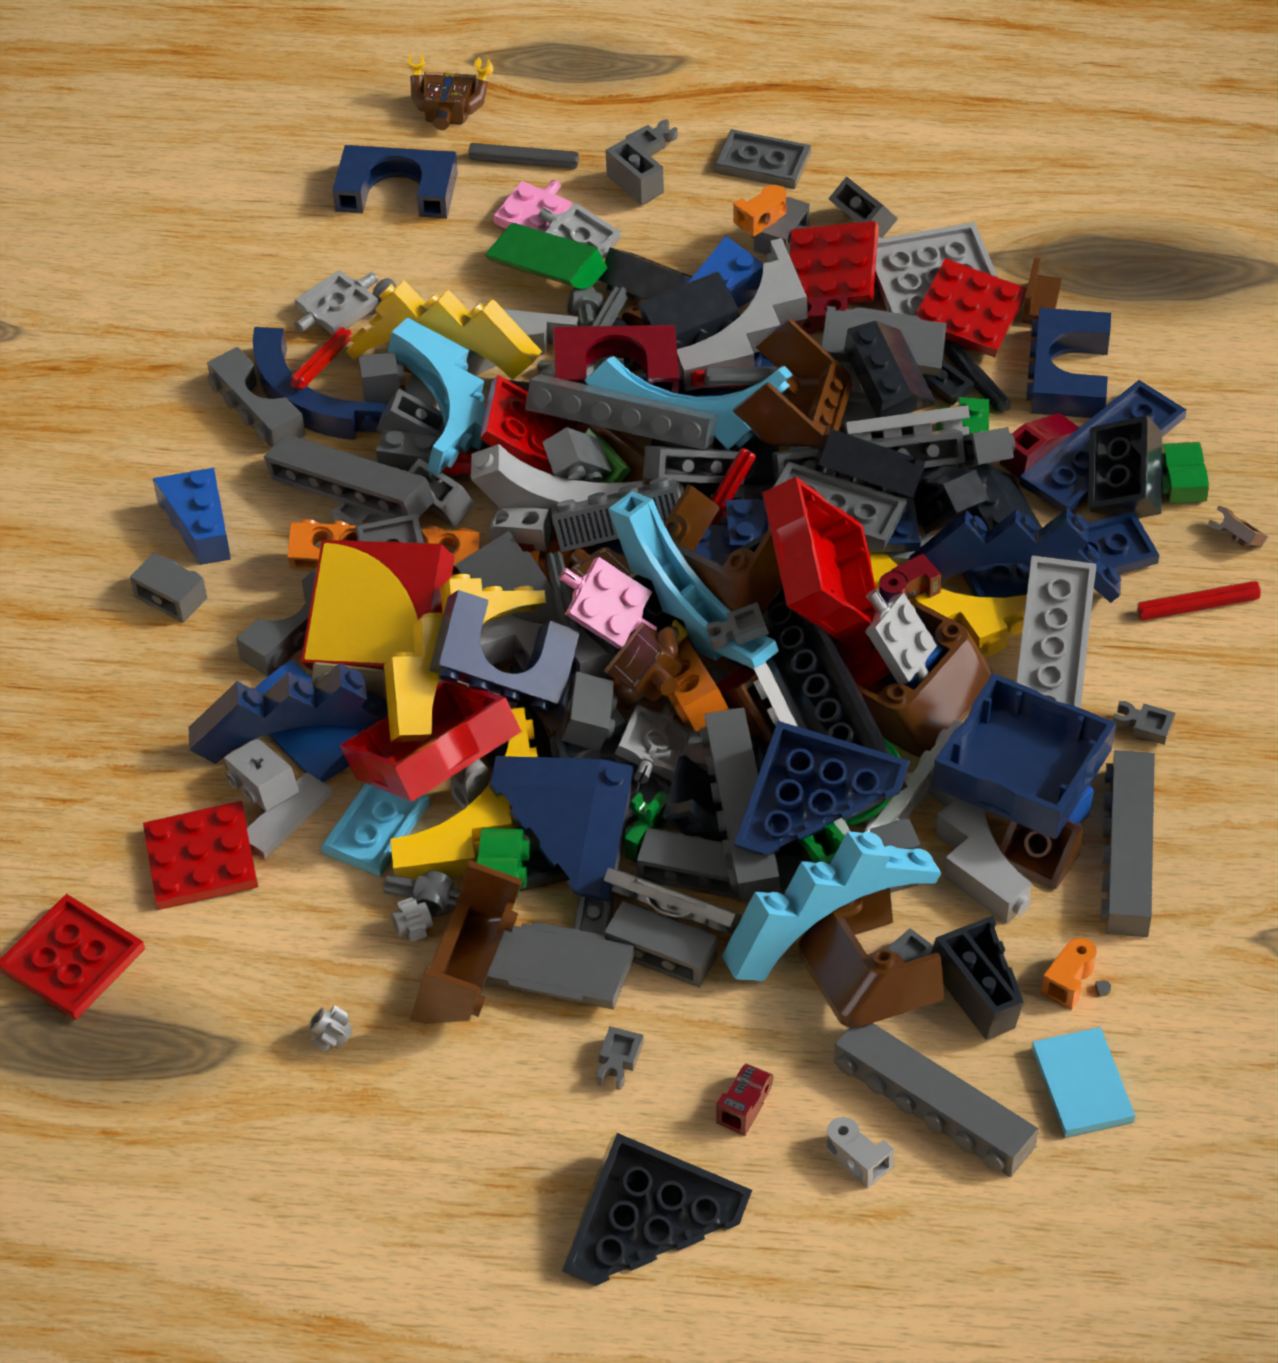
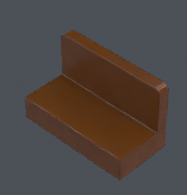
M1034 258L1025 296L1023 323L1032 324V319L1038 320L1039 308L1056 309L1062 278L1039 275V258Z

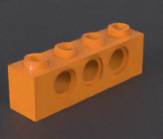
M685 636L678 644L679 652L677 657L682 663V669L675 676L678 686L673 694L667 696L683 724L690 721L697 732L700 728L706 727L704 714L729 710L718 687Z

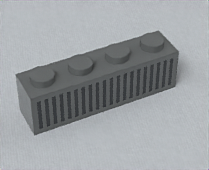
M662 477L650 481V485L637 488V485H628L620 488L618 493L606 495L605 492H598L587 497L588 500L575 502V500L570 499L559 502L557 507L552 508V519L561 552L619 539L608 509L631 491L653 499L664 524L679 500L675 479L668 480V478Z

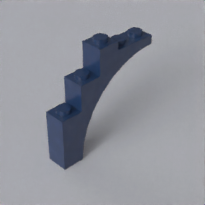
M1068 508L1039 531H1037L1038 527L1028 515L1023 516L1016 509L989 532H987L988 529L985 523L978 516L973 517L966 510L922 545L920 552H914L909 556V560L924 554L941 573V583L952 576L976 567L996 563L1030 564L1032 556L1096 564L1094 589L1110 603L1121 596V578L1119 574L1110 566L1106 568L1100 561L1098 552L1090 544H1087L1089 527L1086 521L1079 514L1073 515Z
M338 663L315 686L306 679L287 672L264 695L256 689L249 688L236 681L188 727L189 750L216 764L240 746L256 738L281 730L322 725L354 727L365 730L388 716L387 701L380 698L376 693L366 690L365 677L360 672L350 669L341 663Z

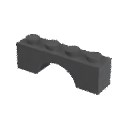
M238 347L207 362L209 370L207 381L214 392L218 391L223 396L227 406L230 409L234 408L239 413L243 423L246 426L250 425L255 430L257 437L262 443L266 442L272 448L286 434L298 438L305 436L302 413L286 397L266 399L251 393L252 389L257 385L254 364Z
M317 567L302 580L306 603L299 612L289 618L278 621L257 619L236 638L240 659L267 677L286 664L293 654L304 647Z

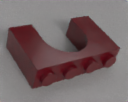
M675 325L554 327L555 378L587 385L584 381L587 378L586 371L592 363L604 357L621 356L637 362L643 368L646 374V382L678 394L679 370Z

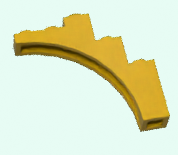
M405 280L396 288L392 284L389 285L379 295L382 301L375 308L378 313L368 321L371 327L367 330L361 327L350 338L353 344L345 351L354 360L370 348L390 341L392 331L408 317L460 346L478 353L495 364L512 380L527 369L542 352L493 298L485 306L478 303L469 312L449 290L440 297L435 293L424 302Z
M869 552L873 577L879 592L881 576L899 565L892 561L885 552ZM941 589V593L931 598L924 592L910 599L909 602L915 610L920 602L963 625L983 656H987L1007 647V636L1022 632L1027 595L1007 598L975 597Z
M468 574L453 575L441 586L443 614L448 596L457 590L488 599L489 602L483 625L511 614L537 611L546 603L545 590H534L532 586H520L514 588V591H503L500 586H491L484 588L482 591L481 578H470ZM441 613L424 614L412 626L415 657L413 652H399L394 654V657L384 664L391 743L423 742L432 734V705L439 681V674L429 671L443 618Z
M524 707L511 709L522 732L509 740L505 756L537 757L536 747L529 748V740L535 739L532 719L526 720ZM489 783L482 794L471 804L445 822L416 834L390 839L394 874L417 880L419 875L424 876L428 871L441 872L450 878L464 877L469 860L477 862L482 828L513 829L519 827V824L510 814V810L513 807L503 794L497 797L489 788Z

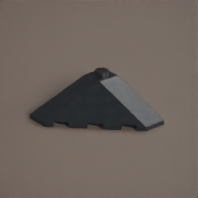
M616 1133L610 1139L561 1272L597 1286L609 1281L610 1275L627 1268L632 1271L657 1260V1255L674 1248H677L679 1251L704 1240V1235L724 1227L725 1231L733 1228L741 1222L752 1189Z

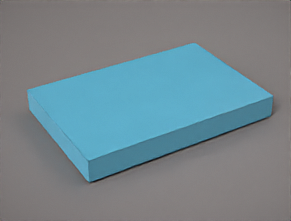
M365 783L322 844V854L381 877L392 861L390 839L410 835L429 807V797L422 795L411 802Z
M1101 1027L1032 1042L1033 1054L1065 1138L1134 1123L1135 1114Z

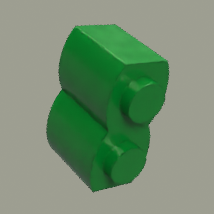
M1200 442L1162 444V494H1167L1169 503L1207 501L1209 481Z
M482 828L477 863L522 879L520 888H525L527 869L523 867V861H529L530 840H524L523 829Z

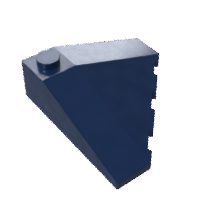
M778 721L734 847L768 857L778 852L780 847L797 839L799 841L822 831L824 826L842 818L845 820L866 810L868 805L882 798H892L900 793L910 761Z
M496 756L489 788L497 797L503 794L513 807L510 810L512 817L525 833L529 830L534 833L541 842L538 850L553 869L558 865L570 879L566 885L574 895L608 902L611 883L603 880L608 868L615 869L633 766L602 759Z

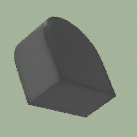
M1108 981L1095 982L1098 997L1107 996L1110 993L1111 984Z

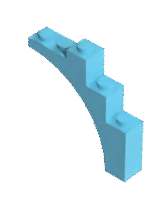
M407 317L392 331L387 353L395 352L396 361L401 364L403 363L404 366L422 380L433 394L441 409L445 426L444 432L432 447L427 468L428 471L439 475L447 466L451 467L462 451L467 452L471 446L480 450L487 444L480 439L487 406L482 403L484 400V394H482L484 380L467 372L468 363H466L469 352L468 349Z
M613 356L606 359L584 381L594 387L718 414L714 435L729 450L735 444L738 448H741L753 437L750 433L752 429L733 412V409L766 382H769L780 393L784 392L790 386L786 381L792 374L783 366L764 381L743 391L723 396L695 397L672 393L653 386L631 373Z
M631 491L608 509L631 572L652 580L662 611L684 621L695 652L715 661L725 656L754 669L765 663L779 651L776 641L767 636L759 637L741 645H737L736 640L733 639L725 647L714 649L710 640L712 637L709 636L706 626L715 621L723 623L728 621L726 614L731 611L714 596L687 564L665 528L653 499Z
M848 831L831 864L801 861L785 894L778 892L754 893L722 954V958L735 979L765 981L778 959L792 943L816 922L839 907L862 896L890 887L908 884H936L941 871L932 860V856L925 850L918 848L914 850L902 849L894 846L884 847L880 837L874 833Z

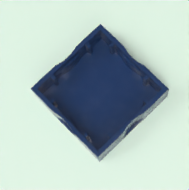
M993 673L973 702L968 717L954 730L934 760L931 787L1056 839L1111 752L1116 722L1074 705L1052 700L1037 690Z

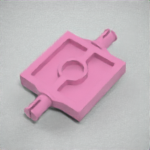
M552 179L545 189H540L521 181L495 213L494 224L507 229L513 222L545 232L550 228L551 224L538 217L540 210L545 206L558 215L571 207V201L555 195L561 188L560 182H555V179Z
M595 558L587 573L582 577L574 574L568 568H564L560 573L562 575H559L558 580L563 581L574 589L572 601L565 615L617 649L624 647L630 633L637 629L641 622L655 631L657 630V626L642 618L643 609L652 591L602 558Z

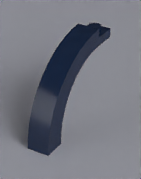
M254 328L253 352L256 370L262 390L268 399L287 398L302 413L304 428L326 436L355 440L357 431L381 433L376 428L386 403L341 400L323 395L308 386L303 390H298L296 387L292 388L290 382L292 381L291 375L293 373L285 362L287 345L284 328Z

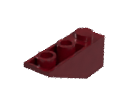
M1061 413L1024 423L1012 433L1015 439L1014 458L1000 460L999 464L1020 478L1024 472L1080 427Z

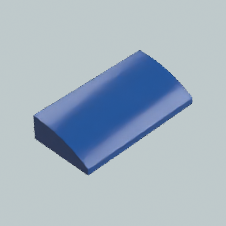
M292 659L264 679L255 689L264 695L287 672L306 679L310 683L312 679ZM322 725L297 727L268 735L304 773L308 772L320 781L325 782L349 767L339 745L363 730L354 727Z

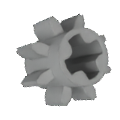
M413 897L397 902L399 911L391 913L398 936L403 937L407 935L411 942L427 937L425 929L432 927L433 923L426 903L417 904Z
M333 1005L330 1012L320 1008L313 1015L308 1025V1031L312 1033L310 1036L313 1039L312 1044L327 1052L330 1045L337 1049L341 1048L347 1042L352 1032V1026L348 1024L350 1018L347 1017L348 1013Z

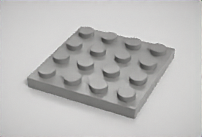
M975 222L878 239L875 281L888 312L915 316L945 258L998 277Z

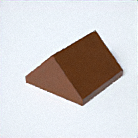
M755 673L723 694L722 697L729 709L744 707L751 740L764 741L765 749L770 745L776 726L767 709L772 707L769 698L767 697L762 700L755 687L754 681L759 679Z
M1068 820L1058 837L1054 839L1011 821L999 849L1018 872L1053 889H1057L1080 855L1083 826Z

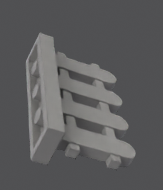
M967 405L842 423V430L845 434L863 440H871V432L881 430L882 438L902 436L901 428L912 426L913 434L932 432L931 423L942 422L943 430L956 429L962 431L963 435L970 434L969 427L962 426V419L970 418L969 408ZM958 464L942 465L946 467L968 468V466L959 467ZM872 483L868 484V486H878Z

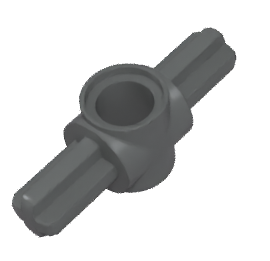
M573 287L568 298L567 313L578 317L580 327L591 326L602 308V293L596 292L593 287L586 289Z
M428 871L424 876L419 875L417 880L388 875L383 885L385 894L403 898L413 897L417 904L425 902L431 917L441 916L443 912L447 913L450 908L454 909L460 893V889L454 888V883L450 877L437 871Z

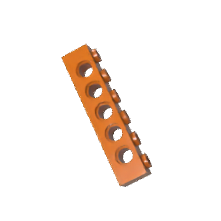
M309 519L291 522L287 555L290 569L314 570L318 565L320 548L315 547V544L321 540L358 541L355 529L357 525H349L343 521L318 524L316 521ZM427 526L425 529H421L424 543L442 544L444 547L449 546L456 549L452 553L455 556L452 576L460 574L455 564L481 549L480 532H475L471 528L462 527L457 528L455 531L443 530L438 526Z

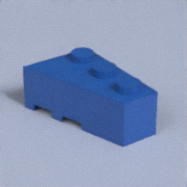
M725 236L689 282L719 272L734 302L740 308L754 299L761 283L764 263Z
M214 467L153 478L159 506L168 514L174 528L176 527L179 530L183 541L198 563L203 565L231 560Z

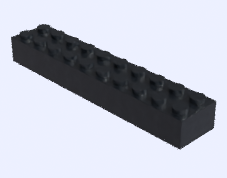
M766 533L740 548H746L755 552ZM732 553L718 560L719 564L724 566ZM781 585L763 615L769 633L765 636L775 640L779 650L767 660V663L797 726L892 755L833 636L789 608L786 603L783 585ZM905 780L900 791L908 787ZM886 797L868 805L866 810L847 819L851 820L854 817L860 815L861 813L869 810L870 808L886 800Z

